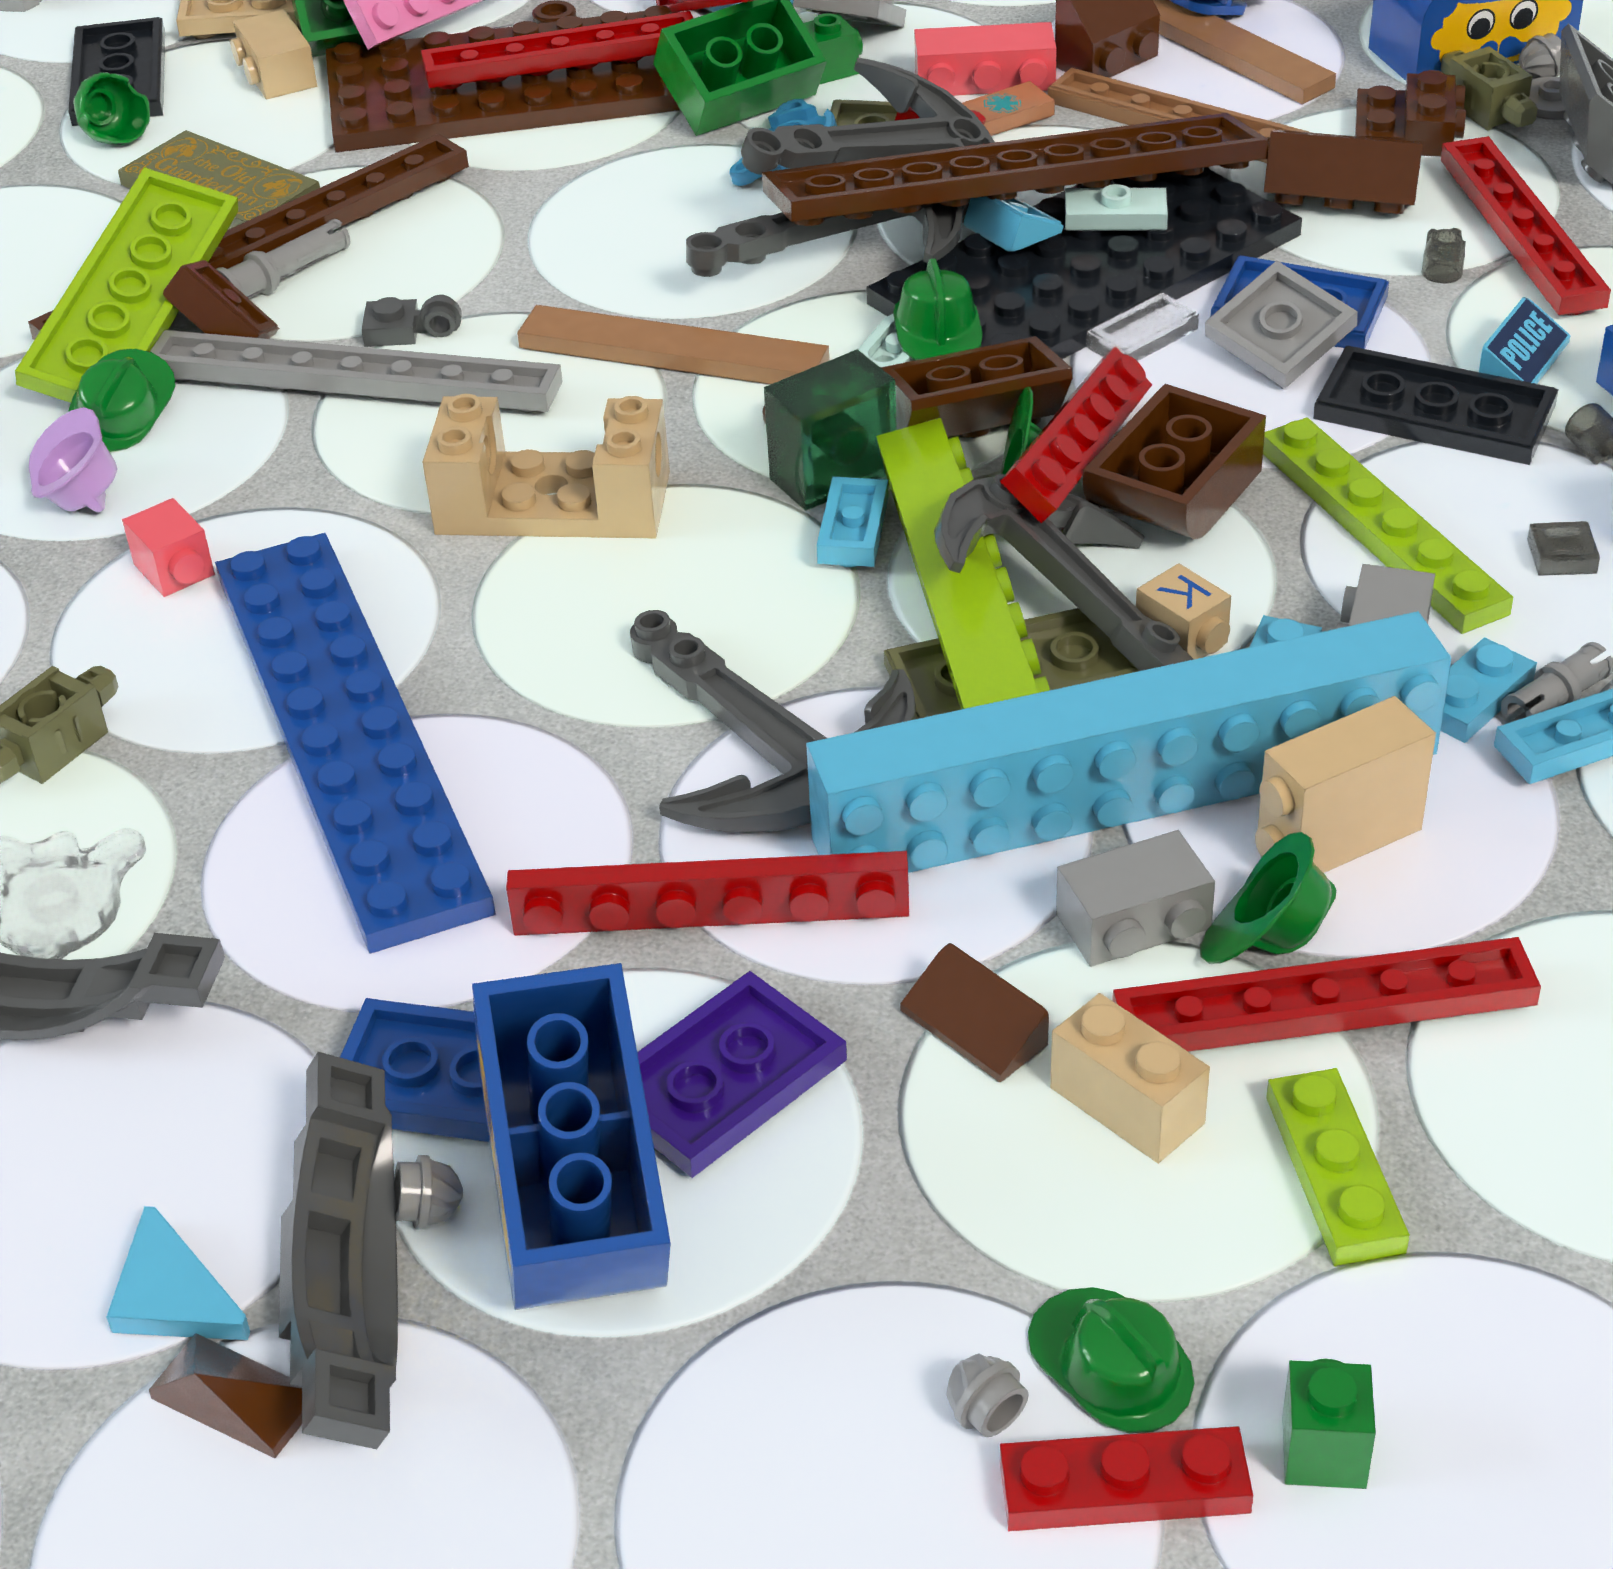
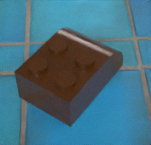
M1165 383L1083 469V491L1087 501L1113 512L1192 539H1200L1211 530L1262 471L1266 415Z

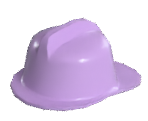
M84 407L71 410L55 420L34 445L29 458L32 495L34 498L46 497L67 511H76L86 506L98 513L105 509V490L116 476L118 470L116 462L102 441L99 420L95 412Z

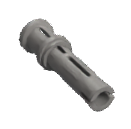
M331 219L326 224L267 253L252 251L244 256L243 262L229 269L219 267L216 270L248 299L260 293L269 295L277 289L280 280L340 250L347 249L350 246V235L346 227L334 233L335 229L341 227L342 222L338 219Z

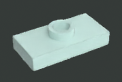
M1120 184L1108 185L1104 188H1065V230H1167L1166 188H1129Z

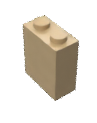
M1393 696L1265 750L1263 776L1259 787L1261 798L1258 830L1255 833L1256 848L1260 856L1262 857L1277 841L1288 834L1302 832L1312 838L1315 849L1313 863L1325 873L1422 830L1436 732L1396 696Z

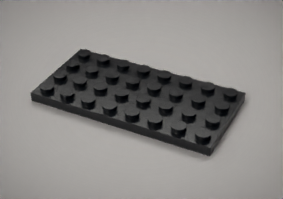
M1204 167L1203 172L1197 175H1180L1172 171L1158 173V177L1151 181H1133L1127 177L1112 179L1110 184H1120L1129 188H1166L1167 230H1065V191L1053 197L1045 198L1033 206L1061 221V224L1064 225L1062 233L1014 252H1009L982 237L979 233H974L959 241L954 249L937 260L940 270L956 272L964 276L968 281L982 329L981 347L1036 336L1061 359H1064L1224 276L1231 271L1238 256L1258 258L1301 235L1302 217L1282 208L1280 204L1269 201L1246 189L1244 185L1223 177L1210 170L1209 167ZM1076 184L1075 186H1073V187H1071V188H1092V187H1086V186H1083L1082 184ZM922 259L902 270L894 271L887 277L867 286V304L886 316L893 314L895 304L900 301L905 280L915 273L926 271L928 263L923 262Z

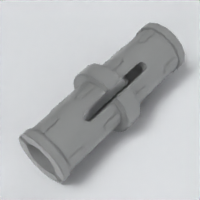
M1588 642L1561 663L1554 661L1548 663L1535 673L1534 681L1515 693L1504 697L1501 701L1503 717L1505 718L1520 707H1523L1525 712L1510 721L1513 722L1579 700L1584 690L1611 675L1613 672V659L1611 655L1595 666H1592L1590 661L1607 649L1599 643Z

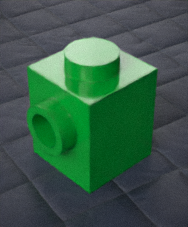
M830 13L818 15L814 20L804 23L827 60L820 84L859 74L854 70V64L857 57L863 52V43L860 33L856 28H853L839 14Z
M1327 1358L1313 1361L1289 1360L1282 1413L1285 1485L1367 1489L1376 1435L1371 1364L1343 1363Z

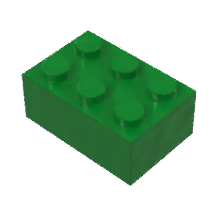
M754 0L742 2L661 29L653 65L693 132L698 136L777 109L787 101L805 99L816 95L827 60L790 0Z

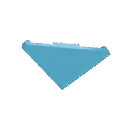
M144 1206L106 1316L111 1332L193 1337L197 1333L205 1338L248 1340L250 1328L243 1311L157 1208Z

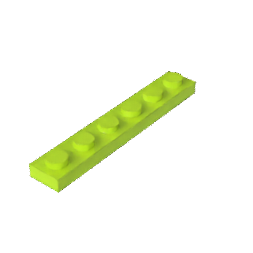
M1308 417L1291 421L1286 425L1265 432L1263 455L1387 567L1435 573L1431 607L1461 634L1511 615L1514 597Z

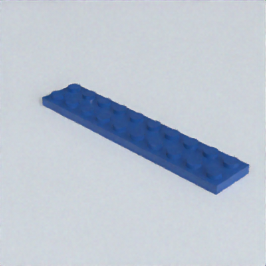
M326 532L313 536L297 537L290 542L258 551L241 552L232 558L215 562L219 581L369 954L496 915L490 889Z

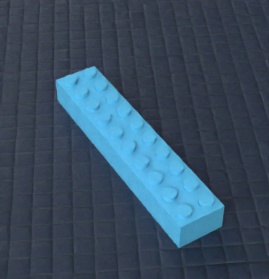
M1417 611L806 743L812 840L818 855L907 851L908 873L1257 795L1260 794L1259 787L1263 776L1265 750L1393 696H1396L1436 732L1433 755H1435L1438 751L1451 656L1420 612Z

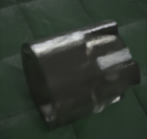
M1453 227L1452 229H1430L1427 232L1421 269L1422 275L1427 280L1445 284L1456 282L1462 277L1466 241L1462 238V230Z
M1590 403L1579 408L1569 418L1565 426L1566 437L1595 465H1598L1600 461H1607L1613 458V417L1597 403Z

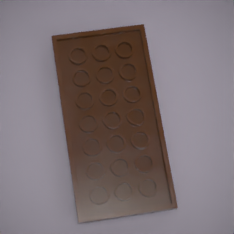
M656 5L640 12L608 11L598 17L580 18L577 16H565L556 22L537 24L533 21H522L514 24L512 27L493 29L487 26H479L463 33L448 34L437 31L421 38L403 39L397 37L369 50L365 44L359 45L355 42H345L337 45L335 48L326 49L335 153L418 143L436 134L451 139L680 111V108L653 65L655 55L644 56L642 59L630 63L619 60L598 63V65L590 69H578L575 67L557 69L543 76L531 74L509 76L504 81L496 83L484 80L463 83L460 87L454 89L428 87L421 50L672 14L673 12L666 6Z

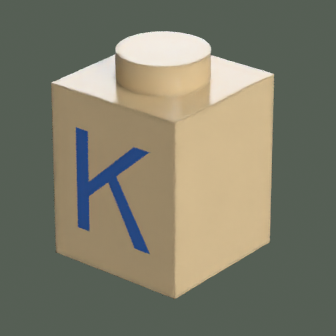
M1176 564L1137 588L1136 607L1150 619L1172 627L1180 636L1178 644L1193 659L1203 658L1209 654L1216 653L1223 645L1228 643L1232 596L1182 564Z

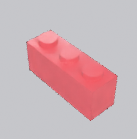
M1051 22L914 29L915 74L947 90L953 96L990 94L1031 81L1042 91H1048V87L1056 81V43Z

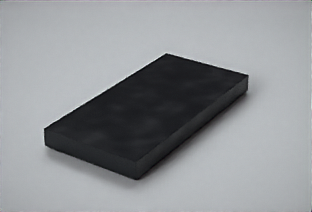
M154 17L75 27L68 110L72 126L78 125L73 104L82 81L96 73L118 74L129 78L130 85L137 92L147 96L150 117L163 116L165 27L163 18Z
M1345 346L1315 402L1313 419L1530 465L1555 409L1559 389L1363 348Z

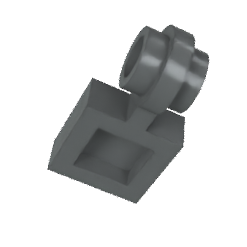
M443 294L427 299L423 303L421 310L418 309L417 299L401 300L396 297H385L377 301H366L361 329L364 347L416 344L417 333L428 332L435 337L449 336L460 327L462 318L461 308L451 297Z

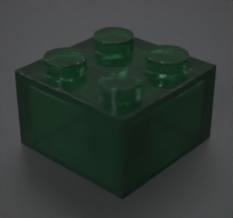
M858 349L764 387L769 477L772 482L805 511L827 502L832 477L870 479L886 477L876 436L897 430L895 379Z

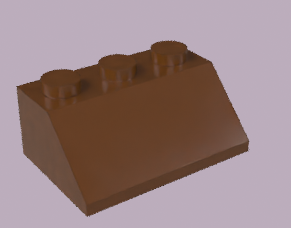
M1273 130L1270 133L1264 192L1275 193L1274 202L1282 204L1303 205L1304 196L1324 197L1323 207L1353 209L1354 200L1374 202L1373 211L1403 214L1405 205H1415L1423 142Z
M1036 336L880 367L887 430L891 432L941 418L947 437L955 435L964 438L981 437L988 434L990 428L1010 424L1018 398L1026 387H1031L1033 392L1031 422L1036 425L1041 422L1042 417L1055 415L1059 411L1073 379L1072 367Z

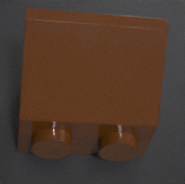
M1056 0V68L1067 72L1070 68H1075L1110 78L1158 56L1160 13L1154 1Z

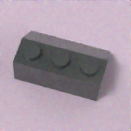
M1568 24L1561 30L1559 93L1566 109L1563 117L1575 133L1572 141L1583 154L1584 159L1581 161L1583 169L1595 181L1602 183L1606 179L1613 185V59Z

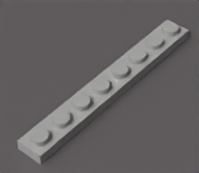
M164 330L150 351L168 363L174 372L176 381L198 380L220 382L228 386L242 384L264 386L274 390L297 389L318 391L322 394L364 395L373 399L417 400L421 403L441 402L443 396L473 394L478 397H498L499 408L518 409L527 413L537 411L548 412L563 382L561 364Z

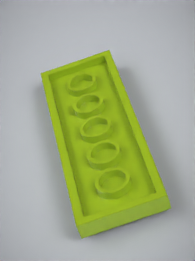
M144 167L16 368V385L71 403L81 376L90 366L96 364L105 355L123 349H140L150 352L164 330L169 329L179 312L164 297V289L182 265L202 260L209 262L238 213V197Z

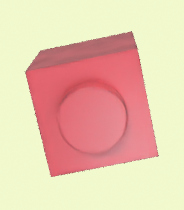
M174 498L122 519L133 564L163 597L215 575L204 529Z

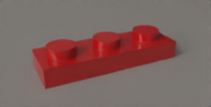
M1240 1426L1000 1444L999 1462L1008 1532L1252 1513L1254 1495Z

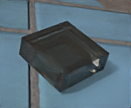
M1588 522L1529 524L1527 542L1538 576L1597 574L1600 555Z

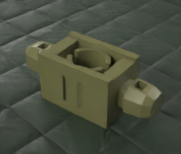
M1490 46L1468 53L1457 50L1444 54L1441 60V72L1445 75H1456V85H1465L1464 109H1466V116L1487 131L1508 122L1516 127L1528 126L1535 122L1538 109L1537 105L1529 98L1533 77L1531 74Z
M101 665L93 666L76 678H73L59 671V668L51 666L0 705V784L18 772L43 784L108 733L102 706L116 694L119 688L116 675L112 670Z

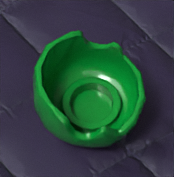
M96 73L82 81L73 100L79 127L96 142L115 145L129 144L142 137L150 122L147 96L137 92L130 85L129 78L122 75L110 73Z

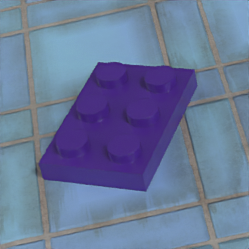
M748 971L637 1052L654 1148L691 1178L695 1177L847 1061L846 1041L760 977Z

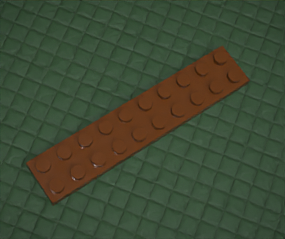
M1222 113L762 172L763 192L791 222L802 226H814L822 224L825 221V217L843 215L848 219H866L873 216V211L892 209L899 213H912L921 210L923 204L939 202L944 206H963L970 202V198L984 196L994 200L995 198L1009 200L1017 197V192L1035 190L1043 194H1055L1064 191V186L1082 184L1086 187L1099 188L1110 185L1112 179L1128 177V179L1133 181H1151L1158 177V173L1172 171L1180 175H1197L1203 172L1204 167L1218 165L1226 169H1242L1249 166V161L1268 158L1269 139L1230 114Z

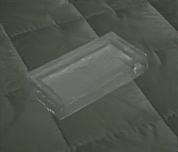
M1162 292L1087 331L1086 347L1104 357L1116 346L1124 355H1129L1139 361L1198 330L1199 313Z

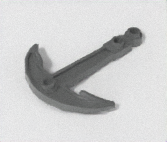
M857 57L854 70L870 82L897 112L906 113L909 107H911L920 118L830 127L821 124L778 126L775 131L765 128H753L747 133L741 148L742 163L746 169L752 173L762 175V172L773 170L778 165L791 169L995 142L978 117L947 90L913 72L897 66ZM969 203L963 205V223Z
M938 202L923 204L921 210L912 213H899L892 209L873 211V216L866 219H848L843 215L825 217V221L822 224L814 226L797 225L791 222L783 212L774 215H761L718 227L715 232H700L689 236L686 239V263L691 267V271L695 275L712 277L721 273L722 266L727 262L759 264L766 259V255L783 251L791 245L905 216H913L923 225V244L925 246L923 262L928 263L929 259L936 258L937 261L944 257L959 242L963 206H944Z
M1004 474L972 480L950 494L934 529L937 547L949 570L960 573L966 558L973 552L980 537L998 534L1109 636L1112 645L1139 671L1194 660L1178 644L1180 636L1172 627L1145 616L1074 545L1107 544L1139 549L1145 535L1105 509L1070 493L1058 509L1044 522L1040 523L1000 482L1005 476Z
M648 610L640 613L635 618L634 624L630 629L634 656L642 662L653 663L654 673L688 700L699 701L782 773V775L751 788V783L747 776L737 775L705 789L663 798L659 805L660 815L683 824L724 832L782 831L811 823L806 743L826 739L827 737L727 668L725 659L706 646L700 638L693 636L691 633L678 632L675 621L669 618L666 612ZM904 669L891 671L890 678L883 689L865 706V725L855 732L916 719L915 696L912 684Z

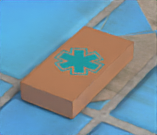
M1031 81L962 102L969 110H975L986 118L983 125L991 136L1049 118L1055 113V100Z

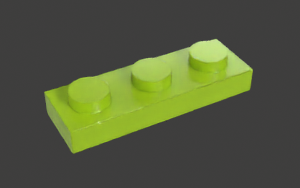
M1332 1068L1268 1079L1267 1102L1333 1265L1340 1266L1407 1254L1410 1234L1338 1069Z

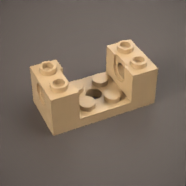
M473 394L443 396L422 461L434 534L656 539L670 474L663 399H644L639 396L608 398L603 416L604 440L603 444L596 445L595 453L589 450L539 452L533 449L516 452L505 451L498 397H478Z

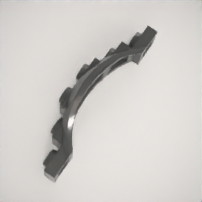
M154 933L148 947L145 949L104 958L73 960L34 958L0 952V1039L34 1040L53 1038L74 1032H84L85 1028L107 1017L143 1020L150 1003L203 1008L225 959L221 941L216 938Z
M317 1052L306 1069V1124L294 1141L293 1200L281 1216L279 1338L291 1340L290 1384L302 1387V1434L377 1450L390 1433V1387L396 1381L398 1350L397 1240L392 1115L385 1105V1070Z

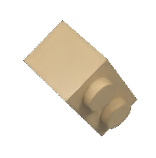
M285 9L233 21L236 38L231 39L230 44L237 66L243 65L249 84H256L266 100L318 87L311 47Z
M1098 993L1052 1030L1050 1088L1159 1164L1205 1124L1210 1066L1103 994Z

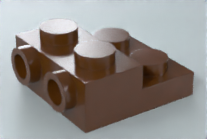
M1427 70L1419 74L1407 73L1405 90H1395L1392 87L1383 85L1373 86L1370 89L1358 88L1355 136L1423 142L1421 156L1441 157L1443 143L1453 142L1454 138L1463 139L1466 120V109H1464L1465 85H1456V75H1445L1440 71Z

